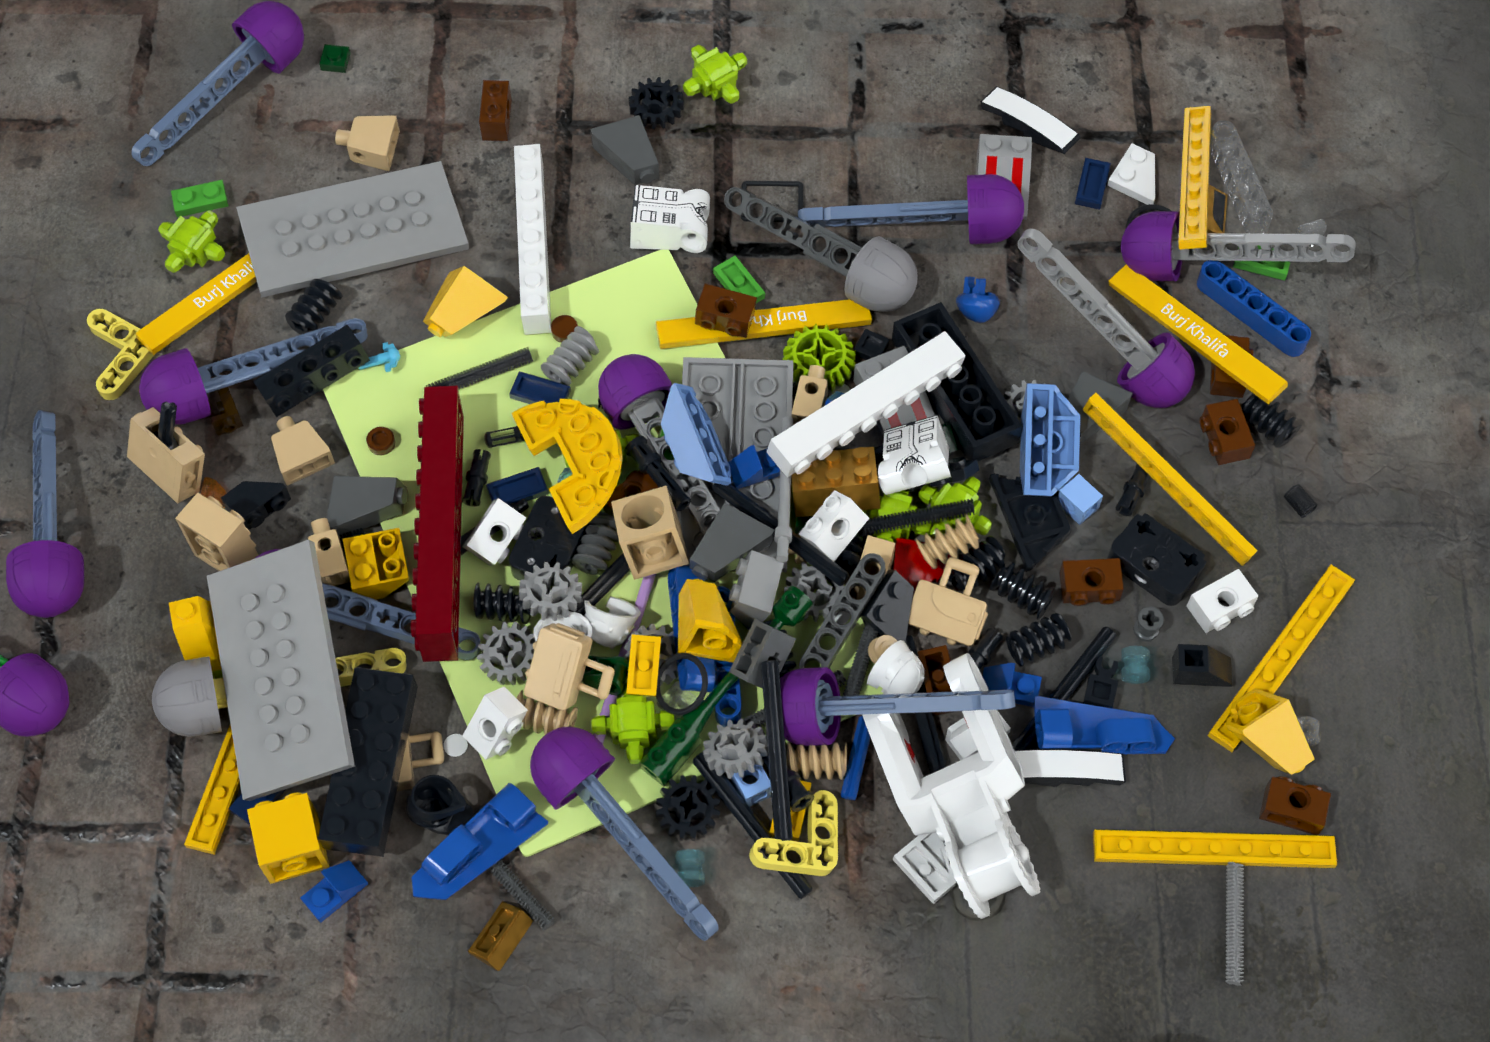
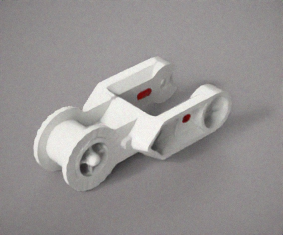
M968 653L953 659L943 666L952 692L988 691L979 668ZM962 711L979 752L926 777H923L900 713L862 714L897 806L915 836L937 832L940 840H945V851L947 852V859L950 861V868L953 870L959 889L963 892L964 898L968 901L969 907L973 909L974 914L980 919L989 916L988 900L1021 885L1030 896L1039 894L1041 888L1039 887L1037 874L1034 871V865L1030 862L1029 850L1021 842L1020 835L1016 832L1007 813L1011 810L1007 800L1025 786L1021 765L998 711Z

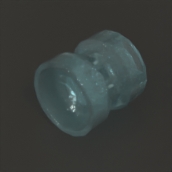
M1142 646L1123 648L1121 650V660L1125 664L1121 669V679L1132 684L1148 682L1151 678V670L1147 665L1150 662V650Z
M695 849L677 851L675 853V864L678 866L679 871L676 873L689 888L704 885L705 873L701 869L705 863V853Z

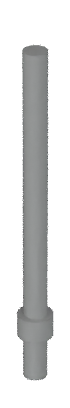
M787 416L782 419V432L793 426L792 417ZM781 470L778 527L775 528L774 540L777 543V561L787 562L789 543L792 541V529L789 527L791 476L787 478Z

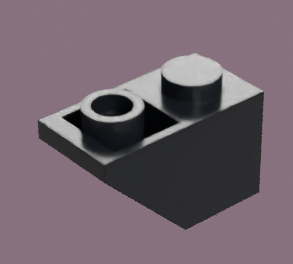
M243 481L222 496L221 500L228 512L234 510L244 518V525L250 530L260 526L265 518L273 512L283 509L287 502L291 500V497L283 483Z
M1178 644L1172 657L1173 684L1232 687V665L1229 656L1208 645Z

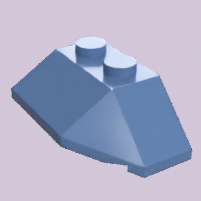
M674 383L670 388L661 427L665 434L664 439L673 454L676 468L680 473L728 486L732 483L730 478L731 468L703 405L696 399L693 387Z
M1027 383L1021 415L1023 427L1020 442V477L1023 495L1051 497L1079 471L1080 414L1063 396L1056 385Z

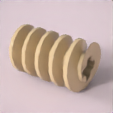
M965 514V524L958 518L955 519V529L948 523L945 524L944 534L936 528L934 539L927 533L924 534V544L915 538L925 561L933 569L938 568L937 559L946 564L948 560L947 554L958 558V549L967 554L968 544L974 549L979 548V537L967 514Z
M523 690L518 694L516 699L528 710L522 720L525 730L533 727L535 733L540 734L544 730L546 735L560 727H574L578 707H574L569 714L567 709L564 711L557 710L552 706H545L542 702L537 701L536 703L532 698L527 697L524 699Z
M787 742V766L795 772L799 773L801 771L805 780H808L811 771L814 772L816 780H820L823 771H825L828 780H832L835 771H837L840 780L844 779L846 774L847 744H845L843 751L840 750L838 742H834L831 751H829L827 745H821L820 750H817L815 745H809L808 750H805L801 744L797 745L796 750H793L791 743Z

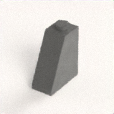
M639 115L590 129L593 148L634 185L650 183L653 180L659 179V163Z
M1082 371L1067 399L1080 414V444L1102 429L1083 411L1088 399L1093 394L1097 393L1120 416L1127 410L1133 393Z
M334 476L326 517L330 530L336 529L340 538V534L342 537L343 533L346 535V532L350 535V531L352 533L353 530L357 532L356 529L360 531V528L365 529L403 514L404 504L408 501L407 487L398 478Z
M724 503L692 554L690 569L698 578L702 580L710 579L715 582L735 569L739 560L745 558L751 550L760 552L768 547L774 540L775 530Z

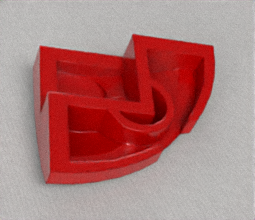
M896 538L893 570H896L914 587L913 595L920 580L933 582L936 579V582H938L944 572L943 566L946 564L937 559L938 568L933 569L925 561L916 540Z

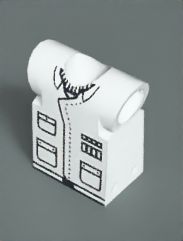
M634 185L630 248L678 250L681 247L691 253L703 252L707 246L708 227L706 220L709 216L710 195L702 189H693L684 193L682 189Z
M937 415L884 430V461L879 464L878 480L883 493L889 495L951 477L948 468L949 445Z

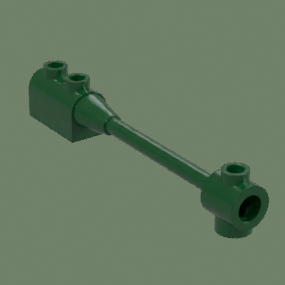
M791 585L773 606L772 610L775 618L769 625L778 630L784 625L794 627L804 619L805 613L811 608L813 602L804 592ZM728 672L694 711L677 718L639 762L641 769L665 787L669 780L672 779L701 745L700 733L712 714L714 706L739 677Z

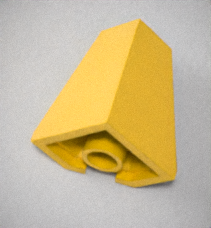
M462 266L449 272L423 322L428 325L427 329L432 334L438 337H447L501 305L508 297L467 267Z
M687 579L679 592L678 653H689L696 657L734 663L743 642L716 584L705 582L701 579Z
M199 596L169 602L173 631L184 660L209 656L212 672L221 670L211 602Z
M1255 688L1232 703L1231 711L1233 715L1227 719V729L1274 768L1292 775L1301 772L1307 764L1315 760L1289 699Z

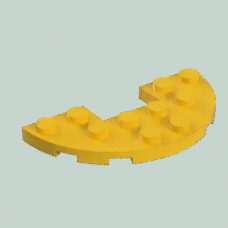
M560 399L559 402L546 403L544 400L532 403L512 412V416L534 456L558 443L573 474L550 487L549 491L568 529L574 534L586 526L601 511L611 497L622 468L621 443L617 432L609 420L595 407L591 408L581 404L580 401L572 399Z

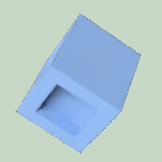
M1080 474L1069 480L1058 490V499L1063 510L1079 525L1099 509L1103 495Z
M755 764L753 766L754 773L748 770L744 771V777L752 775L758 779L753 784L745 783L742 780L744 777L740 778L738 773H734L731 778L735 789L749 807L771 797L770 780L761 765Z

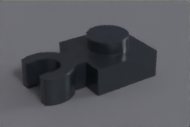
M1099 657L1094 668L1097 675H1089L1083 704L1113 708L1119 681L1110 678L1116 674L1118 661H1114L1111 669L1107 670L1101 664L1103 657Z

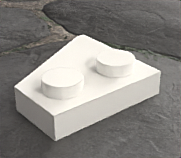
M1132 143L1109 178L1107 186L1145 204H1154L1155 154Z
M937 832L918 835L893 857V861L933 904L956 886L957 882L954 878V872L950 868L944 843L938 837Z

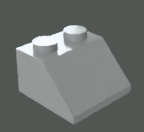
M753 550L745 558L739 560L736 568V574L739 575L738 582L733 585L729 595V600L732 601L730 612L748 630H750L754 619L763 622L771 614L784 562H778L776 558Z

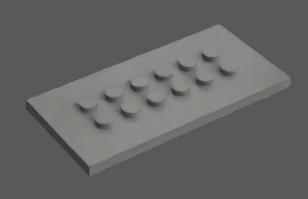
M441 161L236 207L261 298L310 287L313 279L331 282L469 249V243Z
M683 357L682 385L693 387L696 399L703 405L713 424L728 462L751 445L755 446L756 452L767 449L770 440L782 433V419L787 416L792 417L793 360ZM680 473L679 480L684 479L689 490L692 488L689 475ZM780 476L738 489L778 519ZM730 477L732 481L731 485L735 487L732 477ZM703 480L719 509L722 508L724 503L732 506L712 489L714 483ZM695 494L691 498V503L694 506H702L707 499L702 494ZM685 508L682 511H676L681 524L689 564L687 565L690 566V558L704 535L688 508ZM709 517L705 520L704 526L709 529L715 517ZM775 540L759 553L777 559V543ZM784 562L782 572L787 573V562Z
M308 539L207 575L243 800L251 801L355 767L315 542Z

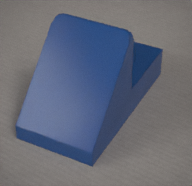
M754 445L749 446L728 462L731 468V477L737 489L780 476V468L768 455L767 449L756 452Z
M1016 663L984 667L982 676L988 690H1014L1016 704L1034 707V698L1039 696L1042 677L1015 672Z
M350 861L323 869L321 873L324 879L300 897L320 923L368 885L366 879Z

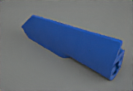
M1042 696L1034 698L1035 728L1039 749H1101L1102 752L1120 754H1165L1175 740L1154 715Z
M508 783L468 823L458 826L425 858L421 868L411 877L413 897L447 900L547 826L548 820L536 812L534 803L516 786Z

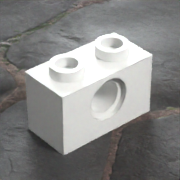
M834 490L825 499L823 505L814 516L807 521L799 535L832 561H835L868 521L869 517L851 498Z
M499 498L495 499L462 547L490 566L495 565L496 562L501 564L510 552L507 546L511 540L518 539L524 527L523 522L526 517ZM493 526H498L503 531V538L499 542L494 541L490 536V530Z
M1237 569L1193 593L1186 607L1205 633L1213 629L1220 631L1230 624L1231 619L1237 616L1243 618L1254 610L1253 606L1258 598V594L1241 571ZM1218 601H1226L1229 606H1222Z
M505 687L499 688L484 695L462 736L485 760L497 754L501 756L510 749L512 745L510 741L514 734L522 728V720L528 710Z

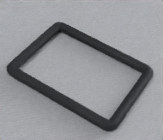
M744 181L741 188L747 190V186H798V211L803 209L804 186L800 181ZM741 216L743 221L751 222L745 216ZM775 217L773 222H784V218Z

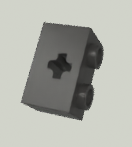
M754 619L729 672L763 689L761 663L764 661H778L780 673L796 638Z

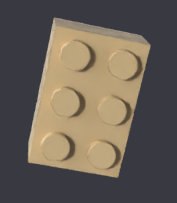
M197 492L175 518L194 555L218 571L256 558L258 556L255 549L256 544L249 536L251 532L245 527L244 518L234 510L228 512L223 509L221 503L212 496L206 498Z

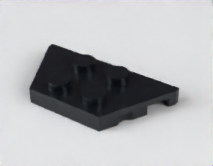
M990 474L989 481L1026 572L1031 571L1070 535L1071 528L1056 493L1051 497L1023 495L1021 477H1016L1014 480L1000 478L999 474Z

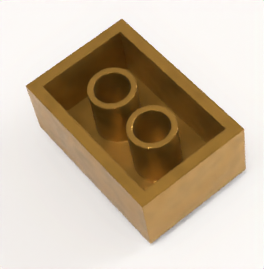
M874 447L833 450L825 459H816L811 462L809 468L803 473L797 474L795 472L791 475L796 517L814 516L823 505L825 499L834 490L851 498L861 510L881 509Z

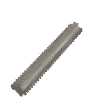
M1228 862L1229 865H1226L1228 868L1226 869V878L1228 879L1226 880V885L1228 886L1226 887L1228 890L1226 891V896L1228 897L1226 898V922L1228 923L1226 924V934H1228L1226 935V949H1228L1226 950V964H1228L1226 965V983L1240 986V982L1244 981L1240 980L1244 977L1240 976L1244 974V972H1240L1244 970V968H1240L1244 966L1242 965L1244 961H1240L1244 959V957H1240L1244 955V953H1240L1244 951L1242 949L1244 946H1240L1244 944V942H1240L1244 940V938H1240L1244 936L1242 934L1244 931H1240L1244 929V927H1240L1244 925L1242 923L1244 916H1241L1244 914V912H1241L1244 910L1242 908L1244 905H1241L1244 903V901H1241L1244 899L1242 897L1244 894H1241L1244 892V890H1241L1244 888L1242 886L1244 883H1241L1244 881L1242 879L1244 872H1241L1244 870L1242 868L1244 865Z

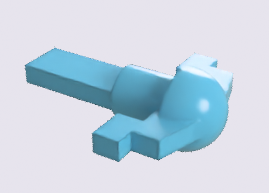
M382 343L384 353L369 357L370 361L360 366L359 370L384 364L386 373L390 372L391 368L397 367L400 352L394 344Z

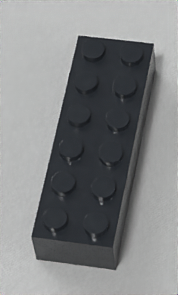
M942 302L894 322L892 341L896 348L905 346L908 353H911L945 331L966 355L961 365L962 370L951 379L946 377L941 380L939 386L930 392L925 391L943 422L951 424L954 438L968 460L977 459L978 462L1019 444L1022 424Z
M354 668L345 714L355 767L334 773L331 776L318 837L324 849L384 857L418 688L413 675Z

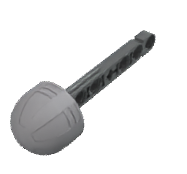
M733 187L725 193L724 203L729 210L740 216H745L751 222L804 250L803 254L846 276L844 288L846 297L862 307L878 312L894 311L905 305L914 294L918 275L913 259L904 249L885 240L883 237H874L863 247H860L819 224L813 226L762 198H755V194L745 189ZM739 192L742 195V203L735 207L732 203V198L735 193ZM760 203L763 207V213L760 217L756 218L753 215V207ZM781 214L784 218V224L780 229H776L773 221L777 215ZM791 227L801 229L804 235L803 237H798L797 233L789 231ZM820 237L826 240V248L822 252L816 249V241ZM842 248L848 253V258L844 263H840L837 260V253Z

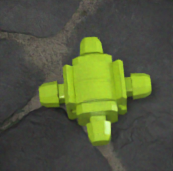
M701 45L693 47L691 49V56L694 60L692 77L683 84V90L687 96H693L701 92L705 97L711 95L713 101L721 97L731 104L738 101L739 91L736 88V80H738V71L747 64V57L743 53L729 56L725 51L720 53L717 47L710 51H707Z
M208 210L199 219L194 216L184 219L180 216L174 224L163 222L159 226L158 230L161 236L169 241L167 247L171 254H169L165 261L167 270L175 273L185 264L190 267L199 264L203 267L209 259L213 261H221L225 256L223 248L214 242L216 236L213 229L218 223L217 214Z
M969 477L963 484L954 483L951 486L950 483H945L939 492L937 488L931 487V485H924L918 495L919 498L927 505L931 504V507L939 506V504L943 506V504H950V502L957 503L960 500L964 502V500L967 501V499L971 500L972 498L975 515L971 512V516L969 513L968 516L976 533L987 535L992 526L988 518L983 515L979 516L982 505L977 495L980 489V481L975 477ZM964 513V517L961 514V518L959 517V515H957V518L963 524L966 523V513ZM954 515V519L951 516L950 520L949 517H947V520L944 517L943 521L940 518V522L938 519L937 522L933 519L930 537L932 539L935 538L936 528L944 534L945 524L947 523L955 529L956 516Z
M903 490L889 495L884 493L883 497L880 496L881 509L862 511L870 520V518L884 517L887 514L891 516V514L897 513L898 515V512L905 513L908 510L912 512V510L915 511L917 509V506L911 505L913 497L908 496L909 492ZM930 520V524H928V521H926V524L923 521V525L919 522V526L917 523L916 526L912 523V527L909 524V528L907 525H905V528L902 525V529L899 526L898 530L897 527H895V530L892 527L891 531L888 528V532L886 529L885 532L881 529V533L879 530L878 534L874 531L872 536L896 544V538L909 539L911 530L915 531V534L924 535L927 533L929 535L932 521Z
M625 683L623 697L617 699V705H609L610 717L602 715L591 719L592 732L597 735H607V732H611L613 744H620L621 749H626L629 763L639 764L644 757V748L650 746V741H657V728L667 730L675 721V715L666 711H660V713L656 714L653 701L647 702V698L644 696L626 695L627 683Z

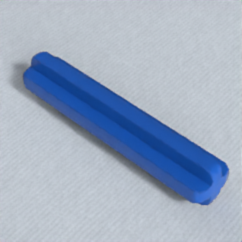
M863 716L858 718L841 790V797L848 800H855L857 798L870 742V734Z

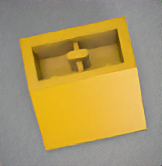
M399 528L343 539L352 592L373 599H381L409 581Z

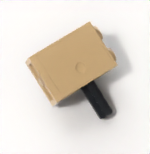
M166 401L161 404L160 413L152 407L144 412L137 413L131 418L127 457L175 502L180 503L200 492L205 454L200 445L193 444L183 435L180 427H175L177 405L174 402L168 403Z

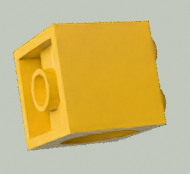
M291 793L285 796V799L275 802L262 801L257 803L254 808L247 809L258 865L270 884L330 867L326 849L322 847L318 840L321 827L318 812L307 793Z

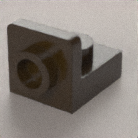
M228 387L217 390L221 401L216 402L220 415L211 418L217 435L229 434L237 428L243 427Z

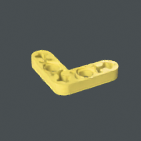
M96 309L89 313L87 317V324L91 332L121 349L96 381V387L101 397L106 400H114L123 394L154 355L145 347L139 349L138 346L143 344L137 339L135 333L140 328L107 310ZM105 320V322H106V324H107V326H105V325L102 324V323H98V324L96 325V322H97V321L102 322V321ZM124 329L129 331L125 338H115V334L118 331ZM126 361L134 363L130 370H120L122 363ZM107 384L110 385V386L113 385V384L115 385L114 388H111V387H108L107 389L105 388V386H106Z
M820 790L814 794V800L808 806V843L760 838L750 849L749 857L752 864L757 868L815 876L830 874L838 861V803L836 797L826 790ZM820 800L823 801L824 806L827 807L823 814V818H819L822 814V806L818 804ZM816 827H825L830 833V838L821 839L818 837L815 831ZM761 848H764L765 852L770 854L767 859L763 858V854L759 852ZM822 848H826L823 852V859L828 862L826 866L822 865L821 860H817L822 853ZM790 850L796 851L801 857V862L797 864L791 863L786 857V852Z

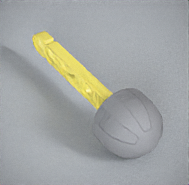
M398 648L376 650L375 654L365 652L335 658L337 669L343 671L339 676L341 687L351 685L354 668L361 664H370L372 666L371 670L404 673L406 670V655ZM209 656L180 661L171 665L159 676L152 693V705L155 715L160 723L169 731L187 737L222 732L218 709L228 707L223 678L213 679ZM389 659H399L401 663L397 666H388L386 661Z

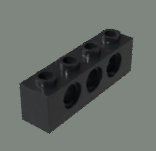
M345 325L253 382L274 415L278 417L369 362L370 359L350 327Z

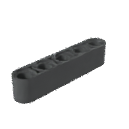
M869 553L860 560L802 656L799 669L805 668L806 664L812 660L818 661L821 667L830 668L859 620L862 611L885 576V562L880 555ZM877 562L881 569L877 574L869 575L864 570L866 564ZM853 587H863L866 591L865 596L860 600L852 599L849 593ZM840 611H846L851 615L850 621L845 625L835 622V616ZM825 636H832L836 639L835 646L830 650L820 647V641Z

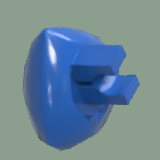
M965 277L963 293L957 296L956 305L967 319L977 323H984L990 320L997 312L1000 300L993 292H985V278H977L975 285V277Z

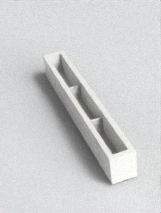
M540 144L514 146L520 305L524 334L552 333L544 171Z
M944 331L772 438L767 453L787 478L795 472L801 474L809 468L811 462L816 459H825L832 453L833 448L838 445L842 447L847 445L860 431L865 433L872 429L879 419L883 417L885 419L890 418L898 411V407L903 404H912L925 390L930 392L938 387L944 378L948 377L951 379L962 370L961 365L966 355Z

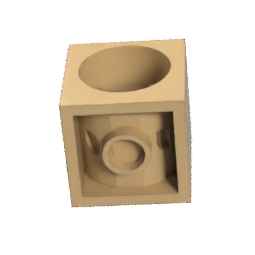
M667 486L611 502L619 544L634 580L689 564L681 524Z

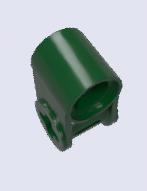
M589 656L588 659L614 669L615 674L609 694L620 695L623 691V684L628 677L629 661L620 656ZM586 666L582 679L583 684L598 689L602 672Z

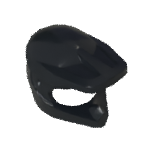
M429 775L420 779L414 785L406 800L408 818L417 825L437 834L449 835L458 826L465 825L473 818L472 807L466 803L455 785L449 779L440 775Z

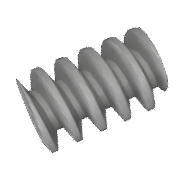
M576 326L574 332H571L567 339L563 340L560 344V347L554 350V354L547 358V362L542 363L541 370L550 380L570 385L572 381L568 374L576 378L579 375L576 368L583 370L586 367L582 360L590 363L592 360L590 353L593 355L599 353L594 338L587 330Z

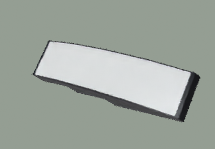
M997 86L980 101L983 110L1001 116L1004 125L1023 131L1024 137H1032V142L1065 154L1080 139V135L1055 116L1028 100Z
M1014 750L1021 765L1026 784L1057 787L1062 783L1081 786L1102 783L1120 786L1126 782L1124 757L1120 753L1082 750Z

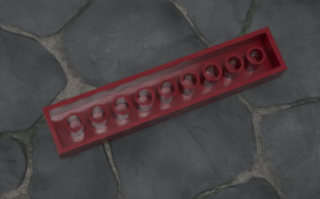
M458 386L424 387V398H419V412L423 416L422 421L418 422L419 438H422V445L417 446L418 462H421V469L416 470L417 486H420V493H416L415 496L416 510H419V518H415L414 521L415 535H418V543H414V559L417 560V568H413V585L416 586L417 594H412V610L416 611V620H411V636L415 637V650L420 651L423 662L457 661L459 650L464 414Z

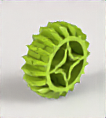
M815 324L812 330L805 326L803 333L796 331L794 338H789L787 346L783 349V360H793V382L796 381V383L799 382L801 375L808 376L811 365H818L826 370L831 369L825 371L824 379L828 380V389L833 392L836 385L842 387L845 380H849L851 372L855 369L854 360L856 354L853 351L852 342H847L846 334L839 335L838 328L829 331L827 324L824 329H819L818 325Z

